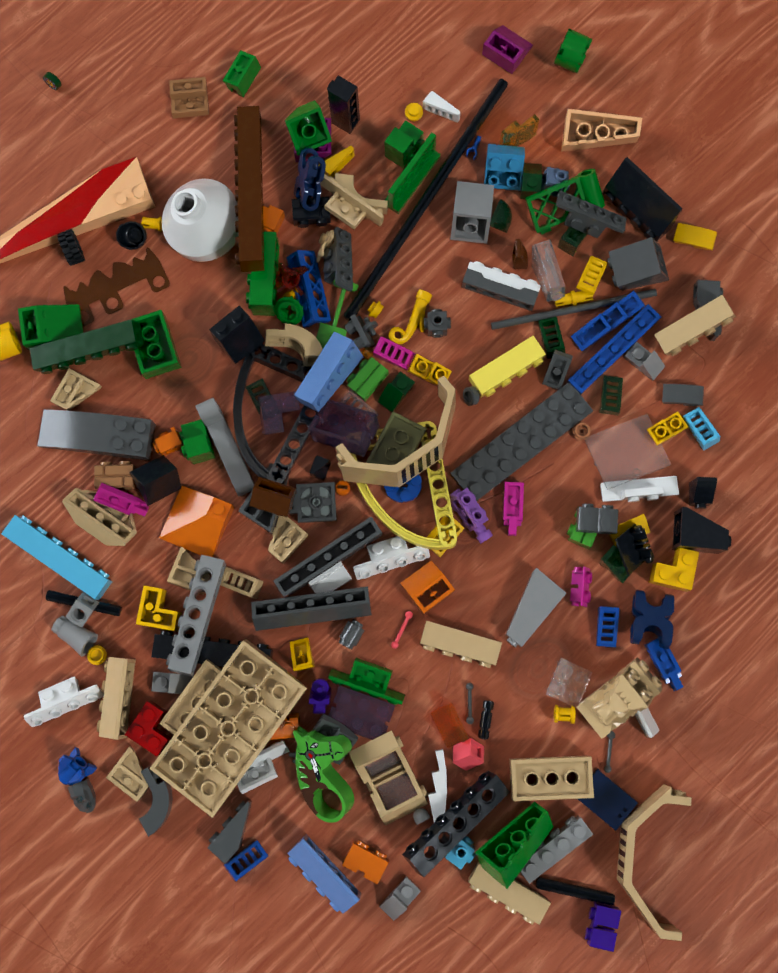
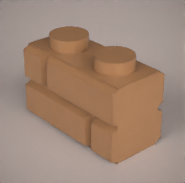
M120 461L119 465H112V462H100V465L94 466V487L98 490L100 484L104 483L118 490L136 489L137 486L129 472L137 468L130 461Z

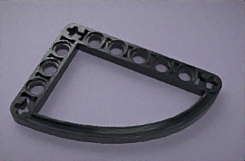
M260 344L245 357L239 372L233 402L234 431L241 454L253 472L259 477L284 484L324 406L319 412L315 411L316 415L313 417H308L305 414L311 408L303 406L270 471L265 468L252 453L247 443L242 423L244 391L254 362H257L300 382L305 378L304 373L309 371L312 366H303V361L265 346V344ZM261 350V353L255 354V351ZM277 356L281 360L275 364L270 361V358ZM295 364L298 368L295 371H290L287 366ZM305 425L308 430L305 433H300L297 427ZM297 441L300 446L292 449L289 447V443ZM283 457H289L291 459V463L288 465H283L280 462V459ZM280 468L282 470L281 479L278 478L276 481L274 476L278 474Z

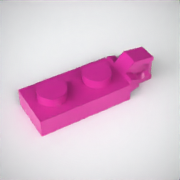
M521 482L504 483L503 521L504 526H508V536H516L517 526H521L523 521L524 483Z
M104 483L100 484L93 499L95 502L127 515L137 513L145 517L149 509L146 502Z

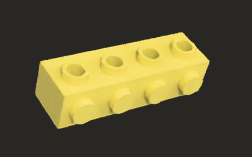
M531 336L469 375L468 380L472 386L476 387L480 398L484 396L486 398L490 397L496 392V388L500 386L502 388L506 387L512 382V378L516 376L520 378L528 372V368L532 366L536 368L544 362L543 359L546 353L535 337Z

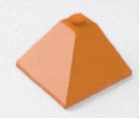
M181 486L159 539L183 547L200 556L202 554L214 557L235 507L215 497Z

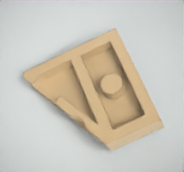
M278 516L279 518L276 528L274 527L273 539L269 544L268 551L284 564L308 537V534L289 517Z

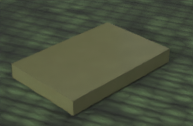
M393 411L366 462L385 465L397 464L416 451L427 428Z

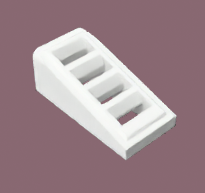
M431 91L423 100V109L454 122H459L460 111L435 92Z

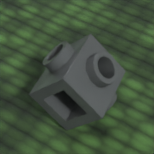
M434 309L428 312L427 318H424V330H428V336L434 338L447 336V329H451V319L447 317V311Z

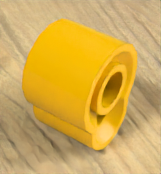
M10 322L0 325V361L22 353L16 332Z

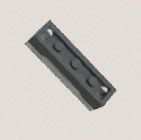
M477 261L474 263L469 262L462 282V288L529 311L533 310L541 285L534 280H524L516 274H506L499 268L492 267L491 269Z

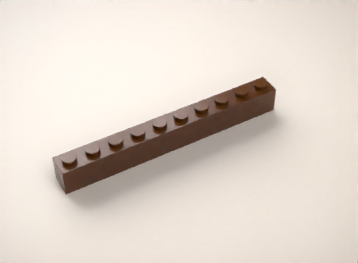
M259 106L237 107V115H234V124L237 126V129L234 130L235 141H237V144H234L235 156H238V159L234 160L235 171H238V174H235V185L238 186V190H235V200L238 201V205H235V214L238 217V221H235L236 233H239V237H235L236 249H239V253L235 254L236 264L240 265L241 272L265 271Z

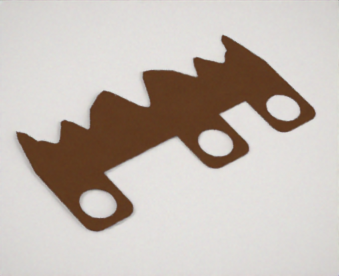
M147 247L146 249L147 255L145 260L133 258V266L123 262L113 263L112 278H108L101 271L97 270L91 277L89 286L80 282L76 292L64 286L66 304H79L80 310L86 311L89 314V319L82 323L83 326L94 321V316L88 304L100 299L107 314L114 313L123 308V302L117 291L142 279L147 278L153 292H159L169 287L168 277L159 259L150 248ZM156 276L164 278L165 283L162 287H155L153 285V279ZM113 297L118 300V306L115 309L107 307L106 302L109 298Z

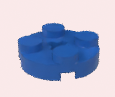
M418 474L406 482L407 488L402 487L401 489L399 487L384 486V489L391 500L397 503L410 502L419 495L422 488V479Z

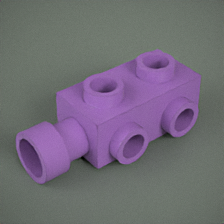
M468 488L463 491L457 489L451 493L450 502L452 509L458 513L463 525L470 532L474 530L479 543L481 544L492 537L491 531L487 530L483 524L489 520L486 511L477 503L475 495ZM456 502L460 504V508L457 507ZM467 518L471 520V524L467 522Z

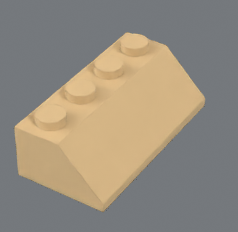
M108 657V661L105 662L104 672L107 674L106 681L104 680L102 683L104 698L100 701L99 711L102 714L101 720H98L97 723L99 737L115 740L127 738L125 733L128 729L136 659Z

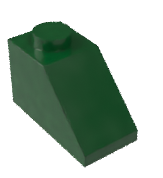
M524 163L520 199H525L541 191L542 164Z

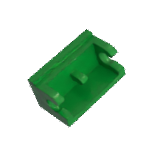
M240 50L222 80L231 92L236 90L239 96H245L261 69L256 56Z

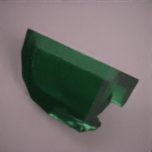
M500 199L491 218L490 227L507 233L512 221V212L510 206Z

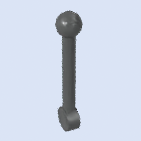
M467 683L466 685L468 690V717L466 722L468 724L474 722L472 717V689L474 686L472 683Z
M613 731L607 735L609 742L607 761L604 767L606 773H610L612 770L610 761L612 741L615 738Z

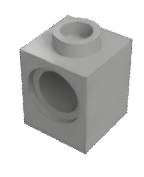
M82 592L69 610L66 618L73 624L83 627L99 602Z

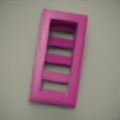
M381 336L374 349L373 356L408 371L415 353ZM383 345L387 346L384 353L381 352ZM392 348V349H394V350H393V352H392V354H391V357H390V356H388V353H389L390 349ZM399 351L401 353L398 360H396L394 358L397 352ZM406 354L408 355L405 363L403 364L401 363L404 355Z

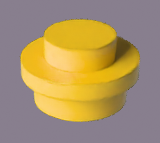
M417 103L407 105L405 108L406 118L413 122L421 119L423 116L421 105Z
M381 301L377 303L372 302L367 310L370 312L369 317L376 318L384 307L381 305Z
M98 645L91 647L87 653L88 661L93 665L104 663L107 658L105 648Z

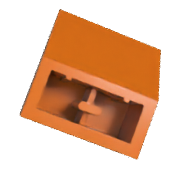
M429 561L400 583L423 615L455 591L445 575L432 561Z

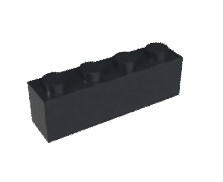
M338 75L327 87L331 121L335 126L351 134L360 121L358 87Z

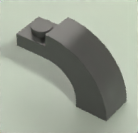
M147 767L141 773L151 789L153 801L148 813L139 820L149 837L157 832L168 819L172 808L173 796L170 784L166 781L160 782L159 779L161 777L150 770V767Z

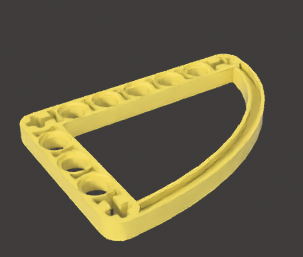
M431 421L417 423L432 430L431 439H428L427 432H425L421 440L422 446L436 437L437 428ZM383 429L350 434L345 438V447L357 461L355 453L373 450L375 444H368L367 438L375 436L378 440ZM361 438H363V442H364V445H365V446H362V444H361ZM351 440L360 442L355 444L356 447H352L350 444ZM442 459L437 461L440 464V468L437 471H433L430 468L426 469L439 539L417 535L399 525L379 505L367 484L356 483L365 502L376 517L390 531L403 540L419 547L434 550L451 549L456 546L457 534ZM435 480L443 482L444 485L441 489L433 487L432 484ZM439 498H444L447 504L445 507H438L436 501ZM447 516L451 522L449 525L443 526L439 522L440 518ZM449 530V537L454 538L451 540V544L443 541L446 539L445 531Z

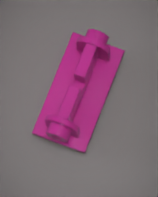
M574 567L572 571L571 584L578 585V588H571V606H579L580 604V606L587 607L588 603H590L591 592L589 591V583L591 584L592 572L587 567H583V571L582 567Z

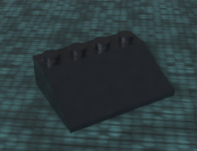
M628 157L623 160L602 193L605 200L613 203L617 207L618 212L628 217L631 224L635 228H639L646 238L653 237L657 242L672 228L683 209Z

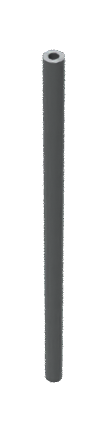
M656 289L636 292L641 299L657 296ZM627 295L492 322L491 328L495 330L611 306L621 301Z

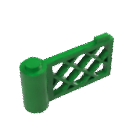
M595 169L584 170L571 179L525 198L537 233L545 234L552 231L551 227L565 222L569 211L565 210L560 218L554 217L558 207L555 202L548 199L554 191L566 193L568 186L573 183L576 185V190L572 196L577 197L579 195L580 199L601 208L605 206ZM538 198L543 200L539 210L533 208L531 201ZM547 202L554 205L550 215L542 212ZM540 215L547 216L546 223L539 226L537 221Z

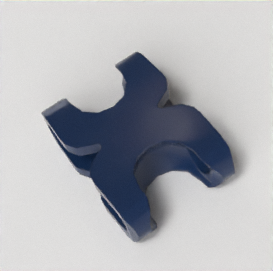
M311 147L302 149L298 163L299 176L296 177L294 187L295 197L300 199L301 205L308 211H313L319 206L321 197L320 183L324 179L326 168L324 159ZM309 153H312L313 156L309 157L308 160L306 161V160H305L306 155L309 154ZM313 196V203L310 205L306 204L307 198H312Z
M636 590L632 601V614L636 619L630 628L631 644L638 645L643 638V633L650 631L657 635L661 648L669 649L673 638V624L669 619L674 612V595L665 594L661 601V606L654 607L646 601L644 591Z

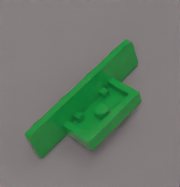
M359 658L355 659L350 675L331 669L328 679L335 684H344L350 686L354 691L367 692L374 698H384L391 704L402 705L405 694L387 688L393 670Z

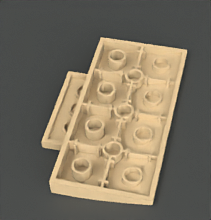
M247 639L241 642L222 670L206 659L159 723L174 734V736L150 767V770L213 818L307 690V687Z

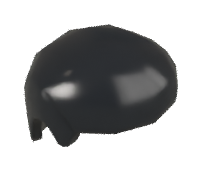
M129 221L118 227L116 239L121 247L128 250H136L146 243L147 233L142 224Z

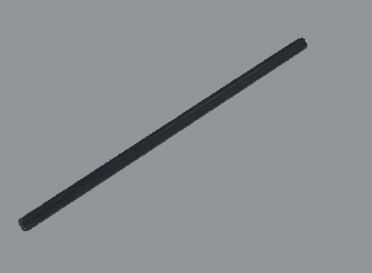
M499 79L344 313L346 320L350 321V316L353 314L357 315L507 88L508 82L504 79Z

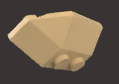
M75 488L63 499L62 502L75 524L105 545L125 546L137 534L132 513L127 515L93 501L97 491Z

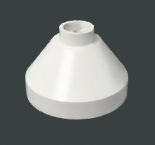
M197 179L179 187L168 199L162 214V230L169 245L183 257L198 262L211 261L226 254L235 245V237H239V233H236L235 221H238V217L235 214V205H238V201L235 200V195L227 186L212 179Z

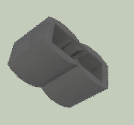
M582 504V507L577 508L576 532L614 535L617 533L618 509H613L612 505H602L601 508H594V504Z

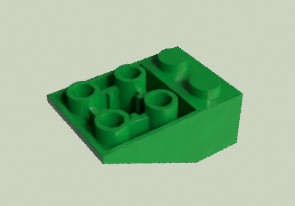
M79 304L35 305L18 308L22 344L28 350L35 346L84 333Z

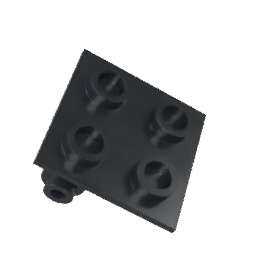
M633 524L615 539L627 575H630L645 561L647 564L654 561L650 544H645L649 541L645 528H642L641 525L636 526V524Z

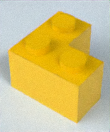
M684 548L676 549L672 566L658 562L652 565L649 583L685 592L691 591L699 552Z
M143 586L136 620L137 625L178 632V621L182 613L163 609L167 590Z

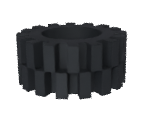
M72 229L57 234L62 252L70 266L85 261L82 248Z

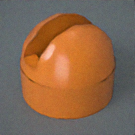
M338 481L335 485V491L340 496H346L350 492V485L347 481ZM338 485L347 486V489L338 488Z

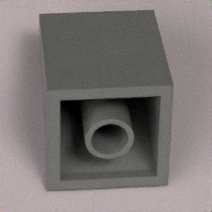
M653 237L609 251L610 258H608V264L614 272L612 280L614 286H617L620 290L623 291L669 281L661 246Z

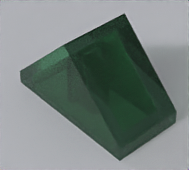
M569 227L562 235L558 248L574 256L588 234Z

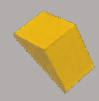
M309 638L290 641L293 670L300 671L315 667Z

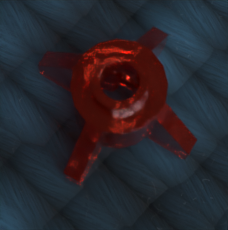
M282 262L278 264L279 269L276 273L277 280L274 289L279 293L286 287L293 288L302 296L304 293L298 284L300 275L308 271L307 267L291 268L285 266Z

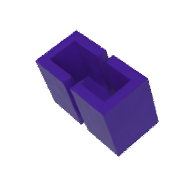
M594 902V907H590L589 919H591L590 928L587 927L585 931V940H587V944L590 947L614 952L617 933L613 929L597 925L618 929L621 910L618 907Z

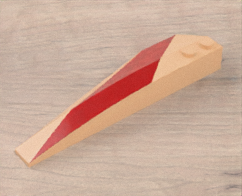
M134 157L100 170L0 236V263L58 243L57 234L72 229L77 236L154 208L155 204L138 158Z

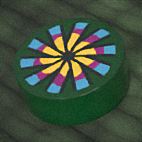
M47 72L43 76L45 83L52 89L58 90L62 86L59 78L53 73Z

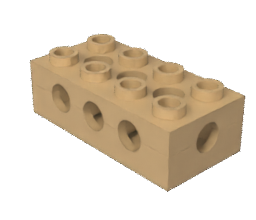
M591 756L509 759L511 799L513 801L594 798ZM570 772L575 773V780L573 782L567 781V775ZM550 773H554L556 776L553 783H548L546 779ZM529 774H535L536 776L533 784H528L526 781Z

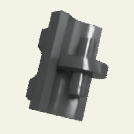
M356 314L350 316L351 320L344 326L351 335L358 331L360 336L353 340L358 349L374 347L376 344L371 336L377 334L374 328L378 326V323L376 321L370 322L368 317L362 319L361 316H356Z

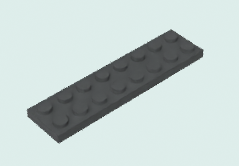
M568 382L450 474L462 490L468 488L475 495L476 501H478L577 425V423L590 415L593 409Z

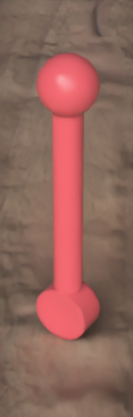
M411 611L405 613L406 618L395 641L391 643L393 649L398 648L400 637L409 619L413 617Z

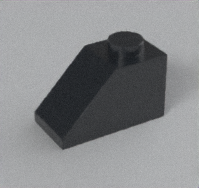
M697 477L689 482V506H695V509H706L707 506L713 504L717 478Z

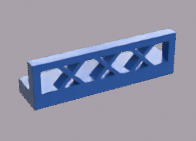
M296 250L286 259L296 300H299L301 306H304V315L301 320L302 326L310 327L315 323H329L331 317L315 251ZM304 256H309L311 265L305 261ZM309 273L314 276L315 282L309 278ZM313 291L319 295V300L314 297ZM318 308L323 312L324 317H319Z

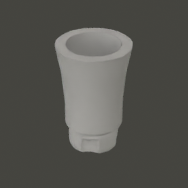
M63 615L54 622L51 631L71 646L81 657L88 653V650L95 645L98 639L97 633L73 624Z

